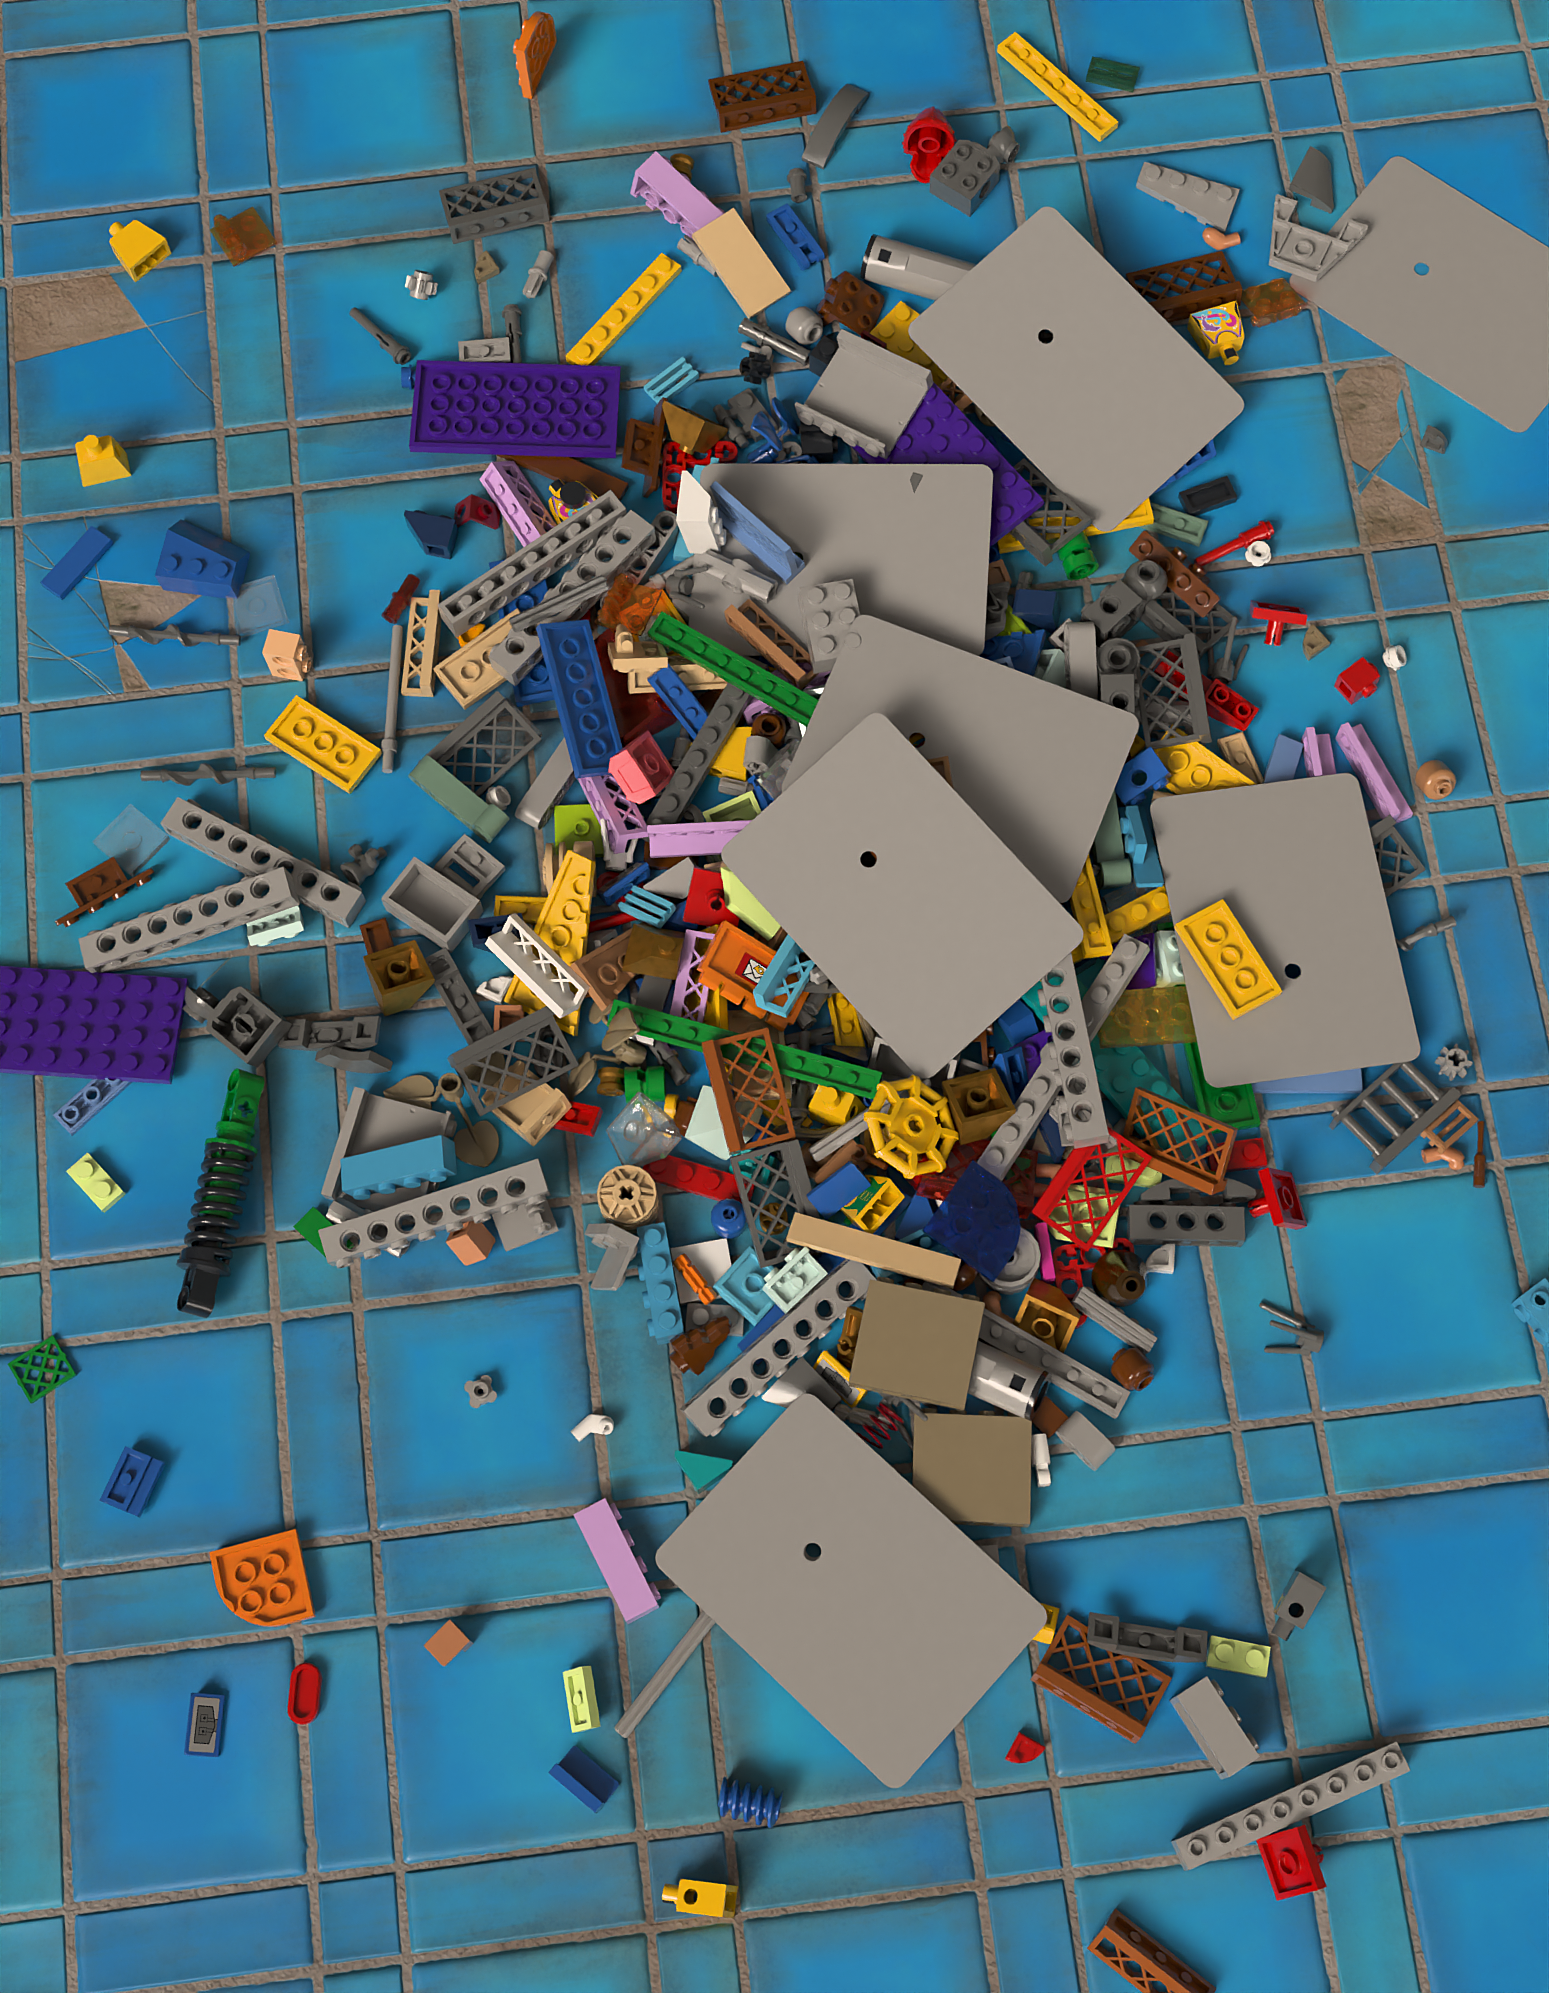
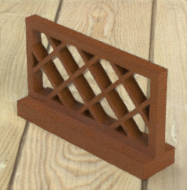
M768 1027L714 1041L702 1042L701 1047L729 1156L741 1151L796 1138ZM764 1036L766 1048L761 1056L746 1048L752 1038ZM746 1040L744 1045L738 1043L739 1041ZM733 1044L741 1050L734 1062H731L722 1056L720 1046ZM744 1051L758 1059L751 1073L736 1065ZM767 1051L770 1061L764 1058ZM761 1061L772 1067L773 1075L768 1083L753 1075ZM724 1063H726V1064H728L729 1066H731V1067L729 1068L728 1072H726V1068H725V1064H724ZM734 1068L748 1076L740 1090L729 1084L728 1077ZM774 1078L777 1088L771 1086V1083L773 1082ZM750 1079L765 1086L758 1100L743 1092ZM768 1089L779 1094L780 1103L775 1111L761 1103ZM731 1090L738 1093L735 1099H733ZM740 1096L755 1103L748 1117L736 1111L735 1104ZM758 1106L772 1114L765 1128L750 1120ZM781 1106L784 1116L778 1113ZM777 1116L786 1122L789 1133L777 1136L767 1129L774 1117ZM738 1117L745 1121L742 1127H740ZM747 1123L762 1131L757 1141L745 1144L742 1132ZM765 1133L771 1136L770 1138L762 1139Z
M1140 1086L1136 1087L1122 1136L1152 1157L1147 1167L1209 1195L1225 1190L1227 1179L1224 1176L1238 1128ZM1142 1097L1150 1100L1154 1111L1146 1115L1144 1114L1140 1106ZM1166 1108L1174 1110L1178 1122L1169 1126L1162 1110ZM1154 1114L1157 1115L1163 1128L1155 1133L1152 1132L1146 1119ZM1192 1118L1199 1121L1203 1130L1202 1133L1193 1136L1187 1123ZM1138 1122H1141L1147 1135L1143 1139L1132 1136L1134 1125ZM1181 1125L1187 1140L1177 1144L1171 1129ZM1216 1129L1227 1133L1225 1144L1218 1147L1211 1133ZM1165 1132L1171 1148L1167 1150L1160 1148L1155 1136ZM1205 1135L1212 1151L1202 1155L1195 1140ZM1189 1143L1196 1158L1191 1161L1184 1159L1179 1147ZM1121 1144L1122 1151L1129 1150L1127 1147ZM1134 1152L1123 1154L1124 1157L1141 1163L1143 1160ZM1214 1154L1219 1164L1217 1172L1209 1170L1204 1160L1205 1157Z
M1067 1615L1030 1680L1136 1744L1142 1737L1172 1678L1140 1658L1115 1653L1118 1656L1113 1657L1112 1652L1107 1650V1659L1093 1662L1089 1648L1091 1644L1087 1643L1086 1638L1088 1627ZM1068 1625L1079 1631L1081 1643L1067 1646L1064 1632ZM1059 1641H1061L1062 1647L1056 1648ZM1084 1647L1088 1663L1073 1666L1069 1650ZM1064 1652L1068 1668L1057 1670L1047 1663L1052 1654ZM1125 1659L1132 1664L1134 1674L1120 1678L1115 1662ZM1110 1663L1114 1679L1099 1682L1095 1666ZM1090 1668L1094 1684L1083 1686L1077 1681L1075 1671ZM1070 1672L1071 1678L1065 1675V1673ZM1151 1675L1162 1682L1158 1691L1146 1694L1141 1678ZM1136 1679L1141 1695L1126 1699L1121 1682ZM1116 1684L1121 1700L1114 1702L1106 1700L1101 1687ZM1096 1688L1097 1694L1093 1692L1091 1689ZM1154 1697L1151 1704L1149 1705L1147 1698ZM1143 1701L1146 1713L1142 1721L1130 1714L1127 1703Z

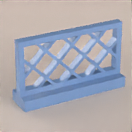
M715 481L710 486L718 506V518H722V527L785 584H788L806 567L805 563L792 552L788 544L718 482Z

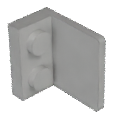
M611 1223L588 1224L584 1234L593 1238L591 1242L594 1245L606 1249L591 1288L594 1290L616 1291L626 1279L625 1270L629 1261H632L637 1253L638 1247L636 1245L639 1237Z

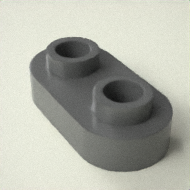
M550 1025L540 1029L537 1040L545 1042L549 1037L554 1039L555 1035ZM557 1040L556 1046L561 1047ZM536 1044L534 1059L547 1063L550 1049ZM554 1050L551 1064L563 1068V1053ZM534 1064L537 1075L542 1078L544 1067ZM554 1070L548 1071V1074H547V1075H549V1074H551V1073H553V1072H555V1071H554Z

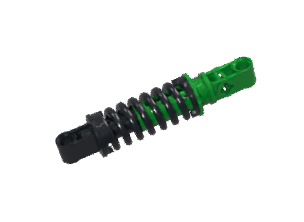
M238 1068L233 1070L228 1080L221 1120L216 1123L215 1127L217 1130L216 1137L207 1138L205 1141V1157L201 1163V1170L204 1174L198 1177L197 1183L201 1188L197 1189L194 1193V1198L198 1203L191 1206V1214L194 1217L187 1223V1227L191 1232L184 1236V1243L188 1247L183 1248L176 1263L179 1268L186 1270L182 1289L177 1300L178 1311L203 1318H208L214 1308L219 1277H229L231 1275L229 1266L231 1260L229 1259H232L234 1254L231 1250L222 1248V1245H233L237 1241L234 1235L225 1232L226 1229L238 1230L240 1228V1223L233 1220V1216L243 1214V1208L236 1205L237 1201L246 1200L247 1197L245 1192L240 1191V1186L246 1187L250 1184L249 1178L243 1176V1172H251L253 1170V1165L250 1162H253L258 1153V1149L251 1146L250 1143L251 1138L255 1136L256 1132L253 1127L265 1081L263 1076Z

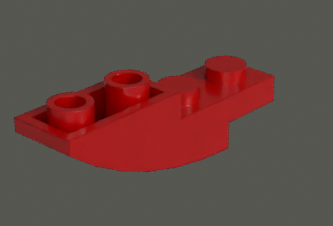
M1168 651L1164 656L1174 664L1179 658L1171 651ZM1161 661L1154 670V673L1164 678L1172 667ZM1183 662L1179 665L1182 669H1184ZM1175 671L1168 682L1179 688L1185 681V676ZM1202 674L1208 716L1233 728L1245 731L1259 708L1215 678L1211 681ZM1187 687L1183 690V692L1186 693V694H1187ZM1179 695L1178 698L1180 700H1182L1183 702H1189L1188 700Z

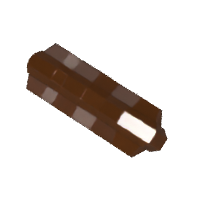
M727 1316L716 1317L706 1322L700 1328L690 1329L680 1336L676 1335L670 1340L674 1349L669 1355L670 1359L683 1374L690 1369L691 1372L699 1376L705 1370L706 1363L714 1356L715 1348L727 1338L732 1322Z

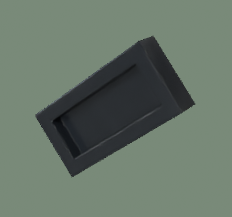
M1224 476L1181 491L1178 498L1186 514L1198 516L1235 503L1237 495L1228 477Z

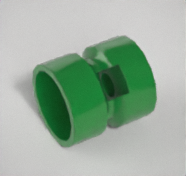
M1084 531L1057 551L1059 559L1063 561L1062 566L1067 579L1071 581L1086 578L1099 567L1094 552L1090 550L1091 545Z
M648 1066L646 1071H643L641 1067H625L626 1103H642L645 1098H648L650 1102H665L666 1081L664 1066Z

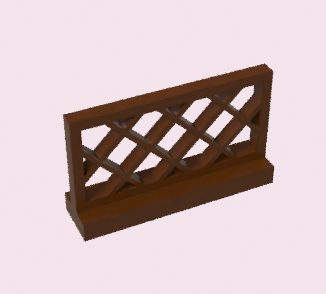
M803 61L708 79L721 133L817 114L815 91L811 87ZM800 71L801 73L797 78L788 75L790 72ZM770 76L776 78V80L773 83H770L764 79ZM745 81L752 82L749 88L740 84ZM785 81L791 85L788 89H784L779 86L780 83ZM727 86L729 88L724 93L715 87ZM758 86H762L767 90L764 94L756 92L755 89ZM797 87L804 89L801 91L793 92ZM735 90L743 93L739 99L731 96ZM773 92L780 94L769 97ZM749 96L756 99V100L746 101V100L749 98ZM725 101L731 103L730 105L722 106Z
M1223 251L1126 273V281L1143 298L1148 296L1156 299V301L1148 303L1168 323L1190 318L1192 313L1236 301L1238 306L1241 304L1243 288L1240 281L1235 280ZM1219 261L1220 267L1216 270L1208 267L1207 264ZM1186 268L1197 270L1194 276L1182 272ZM1202 272L1213 276L1210 282L1198 277ZM1167 273L1173 277L1170 281L1159 278V275ZM1178 278L1189 282L1186 288L1174 283ZM1219 278L1228 282V284L1218 286L1215 285V282ZM1144 279L1149 282L1146 287L1135 284V280ZM1153 284L1165 288L1162 293L1150 290ZM1194 284L1205 288L1198 291L1190 290ZM1169 290L1181 294L1173 297L1166 296Z

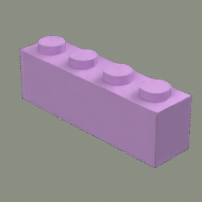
M604 1498L573 1514L627 1624L660 1608L657 1600L661 1599V1596L654 1582L647 1583L643 1574L648 1572L641 1556L635 1558L630 1549L635 1544L628 1529L621 1531L617 1521L622 1519L615 1503L609 1505Z

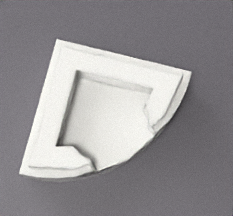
M499 976L487 982L485 981L478 987L476 992L478 995L502 1005L513 978Z
M1175 1244L1163 1245L1151 1253L1145 1263L1148 1272L1173 1274Z

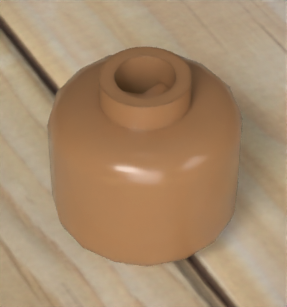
M1430 760L1424 763L1418 769L1415 776L1416 785L1428 798L1433 800L1447 797L1456 785L1455 774L1444 762L1439 760Z

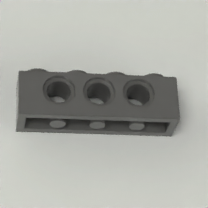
M1136 1201L1134 1205H1129L1126 1211L1127 1239L1133 1245L1175 1244V1246L1241 1247L1245 1242L1244 1207H1236L1235 1203L1227 1202L1221 1203L1219 1206H1208V1203L1194 1202L1191 1203V1206H1179V1203L1174 1201L1163 1202L1162 1205H1151L1149 1201ZM1152 1217L1160 1218L1164 1223V1227H1153L1149 1219ZM1178 1219H1189L1192 1222V1228H1182L1179 1225ZM1207 1219H1217L1221 1224V1228H1210L1207 1224Z

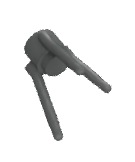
M708 566L686 570L676 569L674 574L669 575L666 580V591L669 597L704 609V604L687 597L693 589V581L687 575L708 571Z
M1236 616L1232 617L1224 658H1219L1214 663L1213 647L1207 651L1209 665L1207 675L1211 676V681L1216 678L1225 685H1229L1232 683V680L1235 681L1237 679L1238 670L1248 650V646L1244 645L1235 665H1233L1230 655L1236 630ZM1209 633L1206 634L1207 642L1210 640Z
M1265 1303L1259 1304L1260 1308L1300 1327L1298 1329L1271 1320L1269 1322L1271 1326L1296 1334L1295 1343L1300 1345V1347H1265L1264 1352L1301 1354L1304 1356H1309L1310 1351L1319 1353L1324 1339L1323 1330L1315 1329L1314 1325L1304 1323Z
M879 1393L883 1397L880 1402L889 1407L893 1412H895L892 1407L893 1404L898 1407L905 1403L923 1421L928 1420V1417L910 1399ZM919 1401L928 1408L937 1409V1406L934 1404ZM891 1417L905 1442L913 1451V1441L904 1425Z

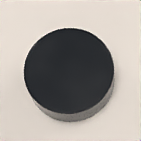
M568 482L563 485L560 490L562 504L568 509L582 507L587 499L584 486L578 482Z

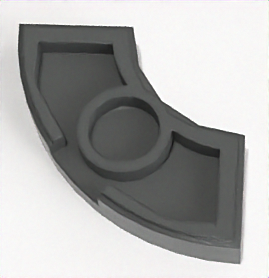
M334 1045L318 1051L315 1061L324 1065L356 1073L391 1071L393 1064L390 1059L371 1050L364 1052L349 1051Z

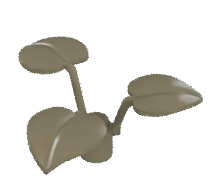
M614 999L603 1012L594 1001L589 1011V1021L592 1024H597L602 1019V1022L607 1026V1014L611 1012ZM623 1008L613 1017L609 1024V1030L602 1041L603 1050L610 1051L613 1049L615 1057L600 1054L592 1056L590 1052H586L577 1060L579 1066L570 1071L567 1083L568 1096L571 1101L574 1102V1097L584 1090L594 1077L598 1060L611 1061L618 1065L623 1061L632 1067H639L644 1061L646 1049L629 1040L630 1037L640 1031L630 1009Z
M499 1052L491 1054L488 1065L504 1069V1054ZM486 1057L479 1060V1062L485 1063ZM471 1064L463 1068L468 1079L479 1082L483 1068ZM487 1069L483 1084L494 1085L501 1078L502 1074ZM454 1073L442 1075L438 1086H436L435 1094L432 1082L422 1075L406 1077L383 1091L387 1099L432 1110L431 1102L437 1101L442 1093L447 1101L456 1102L468 1127L458 1131L454 1137L453 1142H455L456 1156L467 1164L483 1168L489 1166L495 1159L499 1149L498 1133L495 1127L488 1121H479L472 1126L460 1100L465 1090L458 1075Z

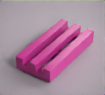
M1045 1222L1037 1223L1034 1228V1238L1038 1242L1041 1253L1039 1263L1041 1281L1053 1284L1055 1272L1047 1224Z

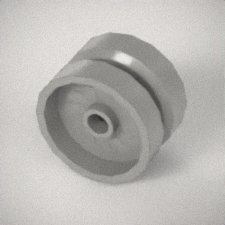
M1003 1225L995 1227L985 1234L979 1244L976 1261L979 1278L986 1287L1000 1294L1010 1295L1022 1292L1031 1285L1039 1269L1041 1253L1038 1242L1030 1232L1020 1226ZM1004 1257H1011L1012 1262L1004 1261Z

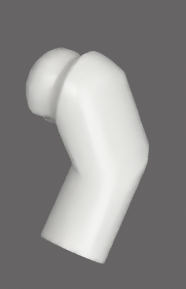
M589 1414L570 1432L580 1442L589 1433L604 1435L612 1433L614 1422L606 1415Z

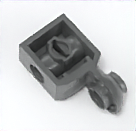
M1007 125L1001 131H997L989 141L987 148L977 142L958 140L931 173L930 193L971 217L999 182L1000 164L1003 162L1010 164L1018 154L1020 144L1016 142L1015 133L1012 128Z
M1151 560L1137 561L1129 566L1122 579H1119L1114 585H1107L1095 602L1089 601L1083 607L1080 622L1092 621L1094 623L1096 645L1099 648L1109 639L1122 638L1138 623L1142 617L1145 604L1151 599L1162 595L1168 582L1165 570L1161 565ZM1148 575L1151 579H1144L1141 576Z
M1109 639L1100 646L1096 654L1097 668L1099 669V701L1132 713L1138 719L1140 726V709H1135L1138 707L1139 683H1137L1136 673L1140 664L1139 650L1127 639ZM1120 657L1124 660V663L1122 665H1114L1111 659Z
M187 986L185 989L186 1005L183 1007V1010L200 1023H204L207 1020L206 1030L244 1062L257 1068L292 1026V1023L253 991L242 986L230 990L221 1001L201 986L197 990L190 986Z

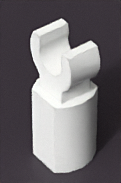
M1046 1434L1031 1435V1466L1035 1467L1038 1488L1050 1486L1051 1479L1048 1465L1051 1462Z

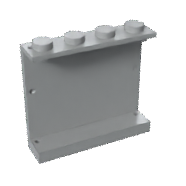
M841 329L837 336L839 348L804 405L798 402L795 403L798 418L807 425L814 424L820 427L824 433L830 436L835 434L841 437L850 446L855 447L858 445L864 448L873 457L880 456L887 459L933 385L931 371Z
M354 1086L321 1195L330 1200H335L340 1196L360 1208L378 1211L437 1191L440 1182L427 1181L421 1183V1186L416 1188L402 1187L397 1188L391 1194L376 1193L372 1194L369 1199L356 1200L353 1196L342 1192L340 1159L438 1135H443L449 1139V1137L454 1136L457 1121H454L455 1116L450 1111H446V1114L372 1095L365 1089ZM408 1217L405 1219L415 1222V1219L412 1217Z

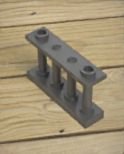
M1410 1061L1394 1063L1347 1107L1344 1104L1340 1105L1331 1114L1334 1119L1329 1127L1334 1130L1342 1122L1373 1153L1371 1156L1374 1158V1161L1369 1167L1376 1174H1379L1417 1139L1423 1130L1451 1107L1462 1094L1455 1087L1451 1088L1447 1093L1444 1090L1440 1091ZM1400 1068L1432 1098L1431 1102L1434 1105L1428 1111L1424 1108L1420 1109L1390 1079ZM1382 1086L1412 1116L1411 1120L1414 1123L1408 1129L1404 1126L1400 1127L1370 1097L1378 1088ZM1362 1104L1393 1135L1391 1138L1394 1142L1388 1147L1384 1144L1381 1146L1350 1114Z

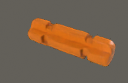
M686 1254L678 1256L673 1261L674 1266L679 1272H683L682 1276L694 1292L699 1293L700 1300L705 1305L710 1304L717 1297L715 1291L711 1286H707L708 1282L695 1265H691V1260Z

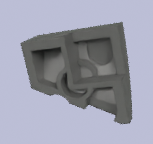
M1310 146L1290 184L1289 190L1312 199L1311 206L1331 214L1334 208L1331 163L1323 153Z
M1008 581L987 586L985 641L995 637L1005 628L1006 610L1008 607L1007 598L1010 588Z
M803 1357L796 1361L762 1396L765 1402H771L784 1408H788L802 1394L814 1395L831 1411L835 1409L837 1404L842 1403V1398Z

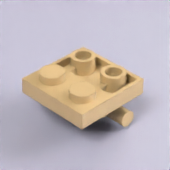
M619 624L616 627L615 642L608 643V654L614 670L618 669L619 672L623 673L632 672L634 669L656 672L660 671L661 668H668V657L662 644L657 641L633 642L632 634L625 625Z

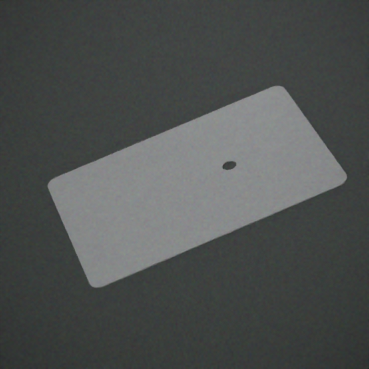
M1400 156L1393 157L1384 165L1326 235L1338 238L1347 219L1368 225L1367 234L1319 280L1314 282L1292 274L1289 280L1290 287L1296 293L1509 430L1517 433L1524 432L1549 403V247L1408 159ZM1424 263L1428 266L1429 272L1426 275H1418L1414 271L1415 265Z
M1043 207L1033 214L912 321L908 329L910 338L1063 494L1091 518L1092 524L1103 532L1111 531L1244 409L1242 397L1052 207ZM1046 329L1052 332L1053 340L1050 343L1044 344L1039 341L1038 334L1041 330Z
M709 464L703 468L700 475V485L711 496L714 507L718 506L710 486L716 481L788 544L792 552L801 553L806 567L788 584H785L726 531V544L721 545L720 555L731 560L735 558L743 560L751 565L755 571L777 580L776 594L772 600L766 603L744 592L742 594L734 593L724 587L720 581L702 573L693 574L691 599L704 604L705 607L700 609L690 605L689 627L740 656H762L727 624L724 611L731 604L738 609L744 602L750 599L809 653L798 602L799 588L853 579L860 615L873 616L977 656L982 654L985 644L993 472L988 466L983 464ZM913 472L923 475L915 493L910 481ZM694 554L693 568L698 567L702 554ZM750 609L743 614L749 621L756 623V614ZM760 629L770 640H775V632L772 629ZM778 646L787 656H793V649L790 646Z
M860 615L856 617L848 634L856 633L859 635L861 643L854 649L848 648L843 643L783 781L782 793L863 719L872 713H881L890 720L908 741L913 733H921L925 737L924 745L916 749L926 760L948 756L954 790L1059 903L1068 901L1073 894L1138 731L1139 722L1136 716L1130 712L873 616Z
M872 713L863 719L723 847L721 852L725 865L913 1073L924 1079L931 1078L1072 952L1083 939V929L1079 923L890 720L881 713ZM866 851H871L877 856L876 864L869 868L864 867L860 861L861 855Z
M1340 773L1160 797L1152 802L1150 813L1173 926L1175 927V924L1224 899L1283 991L1278 997L1232 1020L1174 929L1203 1073L1208 1084L1221 1088L1409 1062L1418 1057L1420 1043L1361 789L1355 776L1349 773ZM1288 964H1296L1300 967L1301 975L1298 978L1291 979L1286 976L1285 967Z
M802 1394L791 1403L660 1546L655 1556L656 1564L661 1571L883 1784L890 1788H899L911 1778L1044 1627L1047 1621L1045 1608L817 1397L811 1394ZM809 1543H816L821 1548V1556L815 1561H809L804 1556V1548Z

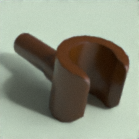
M861 1144L856 1145L864 1150V1155L861 1158L851 1155L855 1161H867L884 1170L887 1169L888 1163L874 1157L865 1146Z

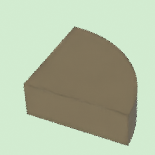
M487 250L478 257L474 269L478 285L500 274L499 267Z
M1312 624L1308 628L1302 643L1306 659L1308 661L1328 648L1330 642Z

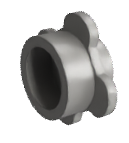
M483 1375L477 1381H467L465 1383L464 1389L469 1393V1404L473 1408H479L481 1405L489 1402L493 1403L497 1399V1393L493 1391L491 1386L492 1379L488 1375ZM479 1389L483 1390L482 1394H478Z

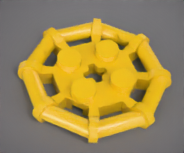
M916 1075L891 1082H880L877 1085V1093L868 1112L864 1113L863 1119L867 1122L876 1158H882L902 1172L904 1178L908 1179L934 1171L942 1172L946 1168V1160L955 1141L959 1139V1133L955 1131L947 1102L949 1100L947 1097H942L920 1081V1077ZM907 1090L909 1098H900L897 1092ZM920 1095L923 1096L924 1098H926L928 1101H930V1102L933 1103V1104H929L928 1102H926L924 1099H922V1098L920 1097ZM885 1100L891 1104L887 1114L880 1113ZM938 1114L941 1120V1124H937L935 1117H937ZM912 1120L915 1122L914 1127L917 1131H912L909 1127V1122ZM880 1124H884V1125H885V1127H884V1129H883V1133H884V1136L889 1140V1141L886 1142V1143H885L884 1138H883V1134H882V1131H881V1128H880ZM939 1138H941L943 1141L939 1150H937L935 1146ZM894 1147L906 1155V1160H903L890 1150ZM926 1153L929 1161L918 1163L917 1156Z

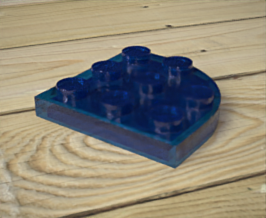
M972 1160L925 1225L922 1232L989 1281L994 1282L1013 1255L1019 1241L1021 1224L1017 1203L1012 1193L1002 1181Z

